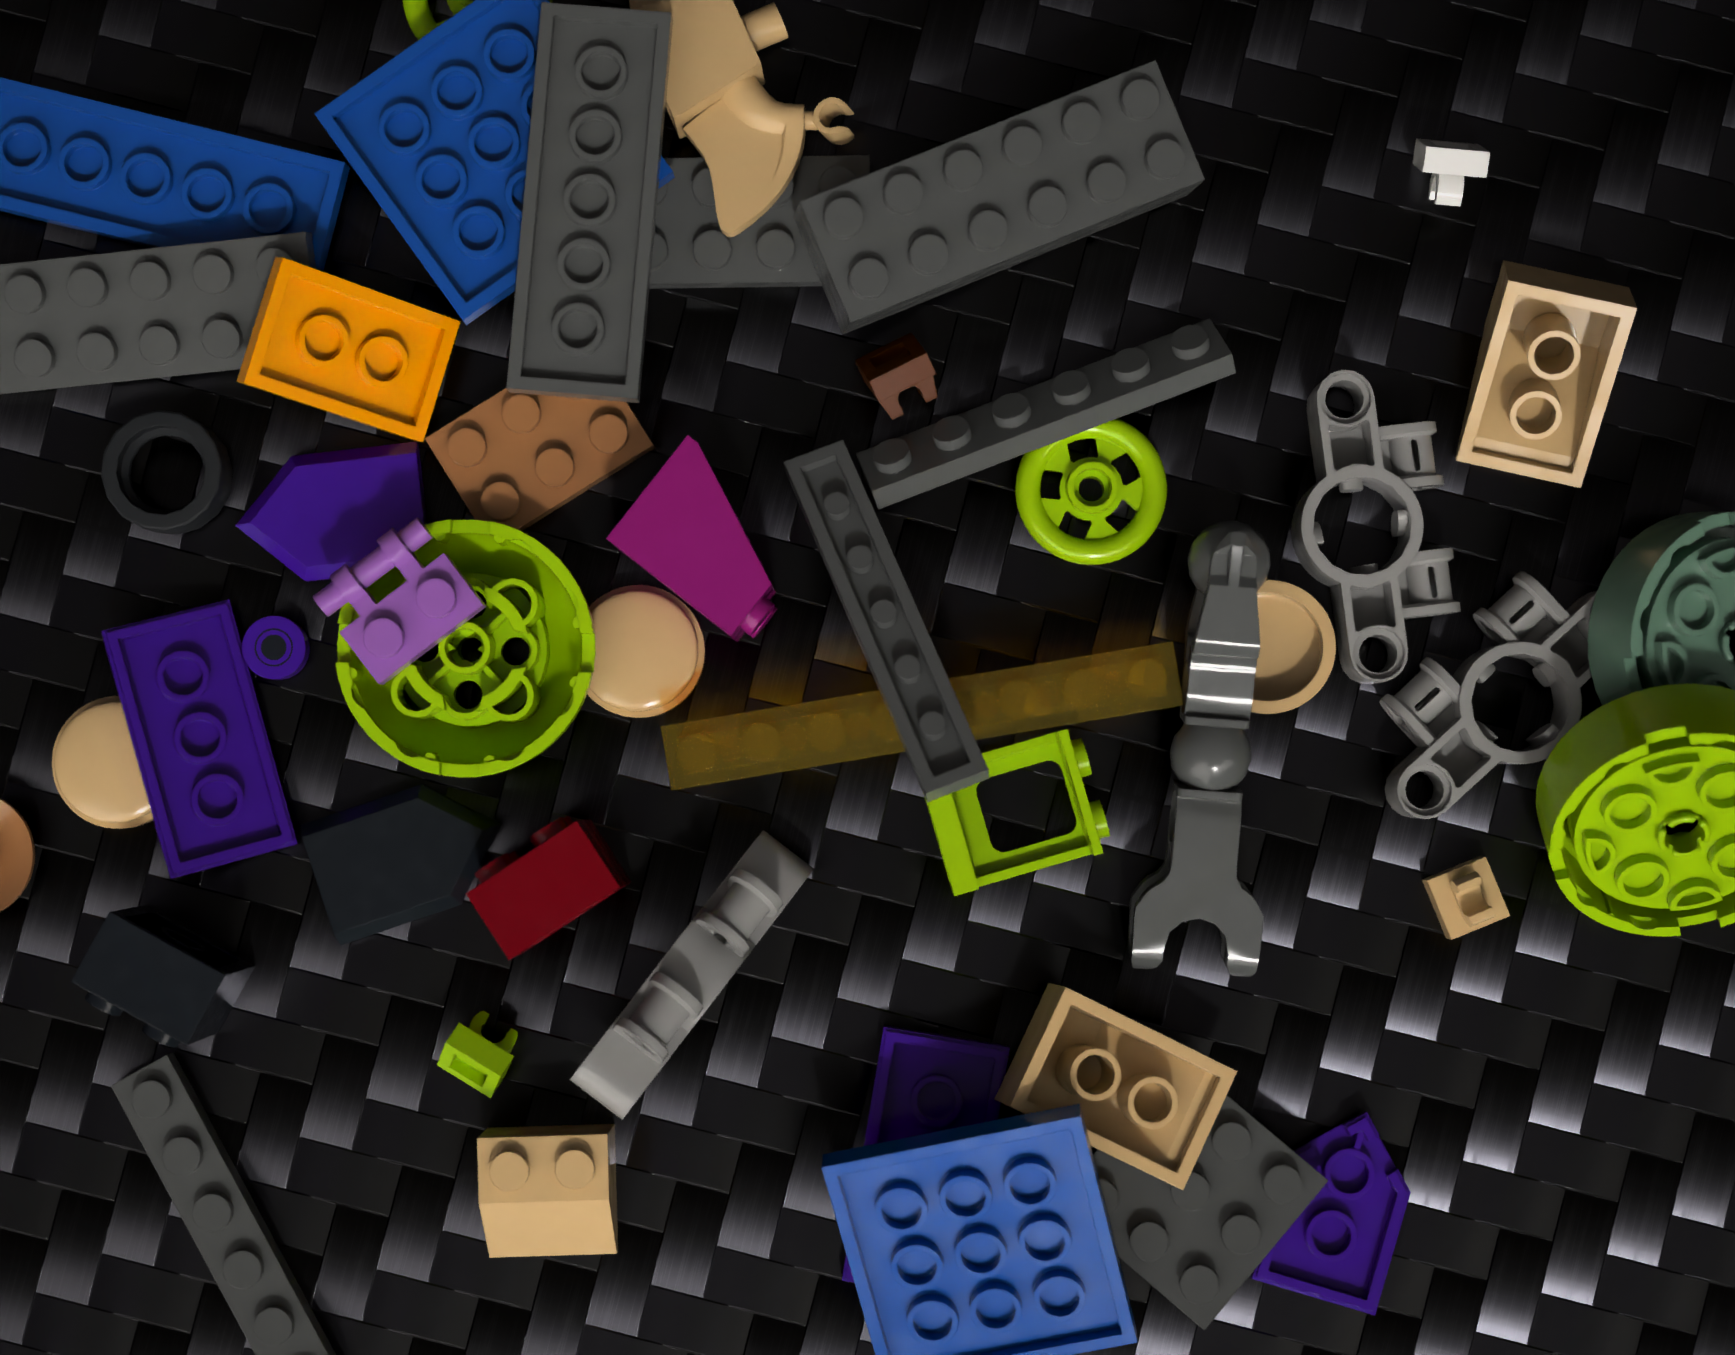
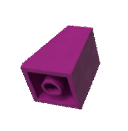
M687 435L606 539L733 640L738 642L745 632L754 639L777 610L774 607L775 604L770 601L776 592L699 444Z

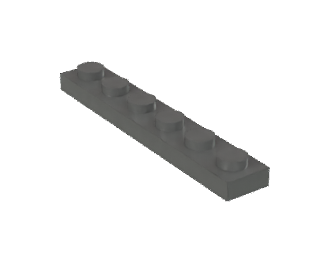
M1209 318L1194 325L1181 327L1173 333L1139 346L1123 349L1115 355L1076 370L1063 372L1055 378L1021 391L1005 394L995 401L955 416L945 417L937 423L898 438L885 440L877 446L856 453V456L879 510L1235 374L1233 355Z
M840 440L785 461L786 475L926 801H933L989 779V770L844 441Z
M174 1052L165 1055L111 1085L254 1354L336 1355Z

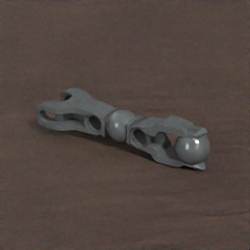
M1234 520L1216 522L1202 530L1193 541L1188 556L1189 575L1196 589L1184 637L1185 650L1179 716L1184 725L1175 734L1170 749L1171 767L1178 779L1173 780L1164 862L1158 870L1147 875L1137 885L1130 897L1127 951L1132 967L1137 969L1157 968L1163 960V952L1169 933L1180 923L1195 919H1202L1213 923L1220 929L1221 957L1229 974L1232 976L1251 977L1256 973L1258 967L1264 916L1249 889L1237 878L1243 792L1238 787V784L1248 773L1252 760L1251 742L1244 729H1249L1257 658L1260 652L1257 591L1267 580L1271 562L1269 548L1262 535L1250 525Z

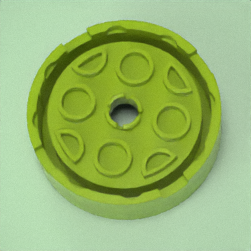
M1672 684L1633 692L1617 698L1585 716L1560 739L1544 763L1537 784V817L1556 882L1567 899L1591 919L1619 931L1660 937L1681 936L1680 927L1701 924L1718 919L1720 927L1735 923V690L1706 684ZM1696 819L1698 820L1697 826L1690 832L1683 831L1673 835L1666 834V824L1674 827L1681 823H1694Z

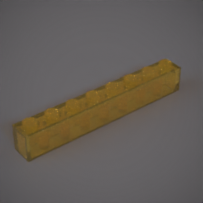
M1173 641L949 678L975 740L1184 705ZM879 690L661 726L671 790L905 752Z

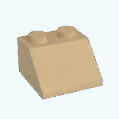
M615 1124L487 1128L477 1138L478 1201L489 1258L618 1253Z

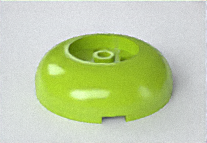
M449 519L426 524L425 526L433 538L414 552L416 557L426 567L443 553L447 554L473 589L483 594L487 607L481 616L468 620L439 642V651L433 660L422 662L417 659L387 683L380 685L339 633L360 617L349 602L341 607L337 622L340 625L337 641L338 662H335L343 696L353 716L367 735L387 753L411 767L436 775L460 778L494 775L511 770L535 758L555 743L573 722L585 701L594 672L596 655L595 632L588 603L579 584L564 563L546 546L518 529L493 521ZM395 566L367 587V589L376 601L380 602L407 580ZM470 638H476L482 644L478 648L482 655L474 662L465 660L461 654L463 643ZM512 638H522L529 646V657L521 665H510L503 657L504 645ZM466 681H474L482 690L481 702L471 709L463 708L456 700L457 688Z

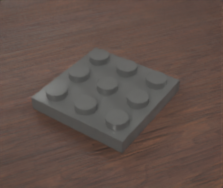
M1228 1095L1222 1104L1184 1190L1170 1185L1100 1150L1093 1154L1118 1257L1203 1330L1209 1326L1328 1182L1323 1175Z

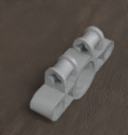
M1339 370L1328 375L1313 388L1307 399L1306 411L1316 483L1306 491L1295 509L1291 525V537L1294 551L1303 568L1314 579L1330 587L1338 654L1343 671L1350 679L1360 684H1376L1394 679L1403 671L1407 663L1408 645L1404 620L1461 612L1459 601L1453 600L1448 562L1454 558L1453 548L1418 551L1422 542L1424 524L1420 504L1413 492L1444 486L1443 475L1436 473L1431 436L1437 432L1436 422L1423 421L1378 427L1375 396L1371 384L1363 375L1353 370ZM1341 388L1352 396L1354 412L1351 417L1339 418L1328 410L1325 402L1328 389ZM1364 485L1380 493L1392 506L1394 511L1391 515L1392 538L1398 537V543L1390 560L1379 570L1376 563L1351 567L1344 571L1332 565L1319 549V546L1324 544V539L1319 522H1314L1315 511L1323 495L1331 488L1339 486L1340 493H1352L1362 491ZM1368 637L1381 641L1387 651V662L1378 673L1367 670L1359 658V649L1363 641Z
M1520 571L1512 579L1514 586L1488 610L1480 607L1473 614L1474 621L1494 646L1481 649L1469 656L1457 668L1453 676L1436 661L1426 657L1419 664L1421 671L1394 696L1386 694L1380 699L1379 702L1385 712L1417 746L1387 777L1385 785L1386 800L1394 811L1410 818H1436L1446 812L1497 764H1530L1548 758L1560 739L1580 721L1582 712L1580 687L1592 677L1588 659V628L1597 591L1583 595L1565 610L1536 579L1526 572ZM1505 656L1525 660L1534 666L1532 671L1543 687H1551L1554 705L1550 723L1531 734L1526 739L1529 746L1518 751L1500 748L1493 743L1498 737L1483 723L1474 720L1471 701L1475 683L1485 682L1496 670L1493 662ZM1427 694H1429L1421 703H1419ZM1417 772H1422L1428 776L1433 786L1432 798L1421 808H1417L1410 803L1405 790L1407 781Z
M763 830L669 949L570 1080L622 1120L814 868Z

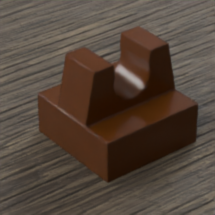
M911 332L855 360L864 382L892 420L904 414L898 402L900 392L915 386L926 403L938 397L933 377L936 375V372L927 352Z

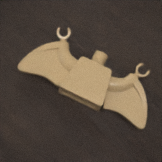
M629 0L630 9L672 13L673 28L666 109L679 138L687 136L707 164L713 183L718 223L722 234L725 236L734 237L743 232L765 214L780 198L799 166L805 144L806 130H819L829 142L835 145L847 144L854 139L855 135L849 128L842 126L829 128L831 121L836 116L855 114L841 99L829 97L818 103L814 111H805V104L777 101L763 87L765 79L757 51L788 38L784 22L774 2L740 16L733 0Z

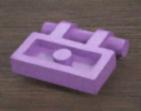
M418 517L398 532L393 528L377 539L379 546L351 568L345 563L330 575L332 582L313 596L316 604L328 617L348 602L353 606L360 617L339 633L380 685L387 683L487 607L447 554L443 553L426 567L422 565L414 552L431 540L433 536ZM396 566L407 581L380 602H377L367 587Z

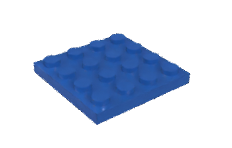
M475 0L314 113L466 325L512 294L516 288L541 3H551L549 0ZM662 155L658 189L675 178L672 169Z
M1080 1103L823 1154L822 1172L875 1355H1074L1137 1343L1136 1325Z

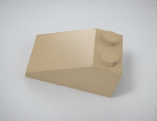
M1503 260L1485 322L1455 455L1456 461L1581 488L1637 311V306L1629 287Z
M1048 983L996 1094L995 1100L1023 1114L1080 1103L1090 1146L1184 1190L1237 1071L1067 987Z

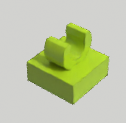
M483 1010L473 1017L469 1028L460 1022L445 1042L437 1066L491 1098L503 1081L514 1058L510 1053L516 1043L518 1031L511 1028L501 1042H490L481 1034L490 1015Z

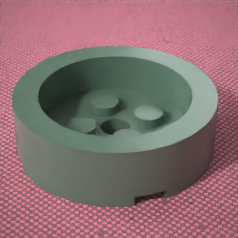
M1735 511L1690 512L1661 520L1634 537L1613 560L1597 590L1588 628L1590 672L1602 706L1633 692L1672 684H1706L1735 690V660H1733L1734 656L1729 647L1730 636L1725 634L1727 630L1735 629Z

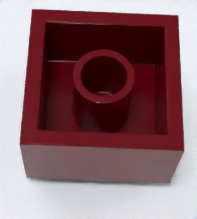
M570 815L565 818L560 817L529 837L535 848L524 856L520 857L517 851H513L510 854L505 853L474 873L480 884L467 892L466 895L508 960L526 952L632 882L591 819L574 822Z

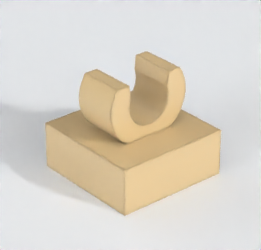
M1478 856L1422 879L1446 939L1453 940L1510 916L1485 856Z

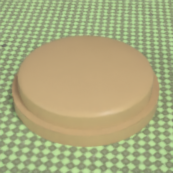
M1266 580L1257 591L1260 652L1257 658L1251 712L1277 714L1303 705L1321 690L1334 665L1336 639L1328 614L1312 595L1287 582Z
M630 585L604 594L589 606L593 620L596 647L594 672L587 693L592 700L604 709L621 716L647 718L670 711L690 695L697 685L704 668L705 641L697 618L685 603L673 594L657 587Z
M119 696L103 697L82 706L65 722L53 748L52 772L60 796L67 806L79 817L104 828H132L153 821Z

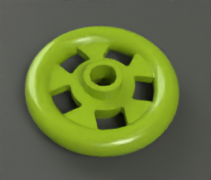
M1117 418L1025 453L1020 461L1016 475L1015 496L1017 508L1024 526L1034 540L1045 550L1068 562L1083 565H1101L1120 560L1132 554L1152 536L1165 510L1167 479L1163 463L1153 444L1134 426ZM1082 439H1094L1098 457L1083 458L1073 463L1070 459L1067 444ZM1125 453L1131 457L1140 474V478L1128 485H1123L1119 472L1111 464V461ZM1044 471L1061 472L1063 474L1059 485V500L1041 498V479ZM1085 479L1098 481L1102 487L1101 498L1096 501L1083 499L1079 493L1080 483ZM1121 500H1124L1136 511V514L1128 525L1118 532L1105 518L1116 510ZM1066 512L1080 520L1090 521L1091 525L1085 539L1076 538L1059 529Z

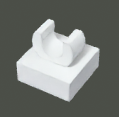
M1416 139L1412 164L1422 172L1432 173L1429 185V200H1434V204L1460 207L1464 191V176L1487 178L1490 152L1479 144Z

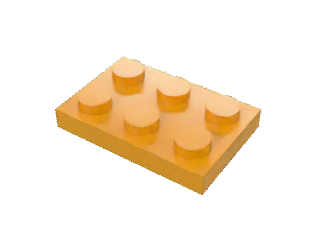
M275 257L237 382L413 441L423 442L461 321L284 257Z

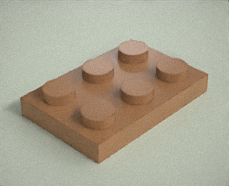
M507 388L425 438L475 520L493 521L520 531L525 530L655 448L627 402L510 393Z

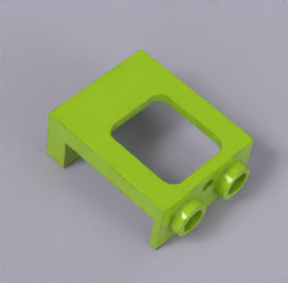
M1068 729L982 753L989 770V777L1044 761L1056 762L1062 770L1076 819L1074 829L1068 834L1010 851L1000 852L994 849L990 842L976 792L979 783L933 801H926L954 896L978 890L979 887L1087 855L1095 856L1104 852L1100 839L1110 836L1100 800L1089 802L1082 777L1092 775L1084 743L1081 738L1071 741Z

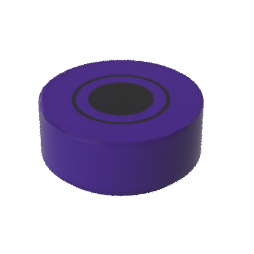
M267 616L254 622L246 631L242 641V654L247 666L255 674L267 679L284 680L293 677L303 669L309 658L310 642L305 630L297 622L281 616Z

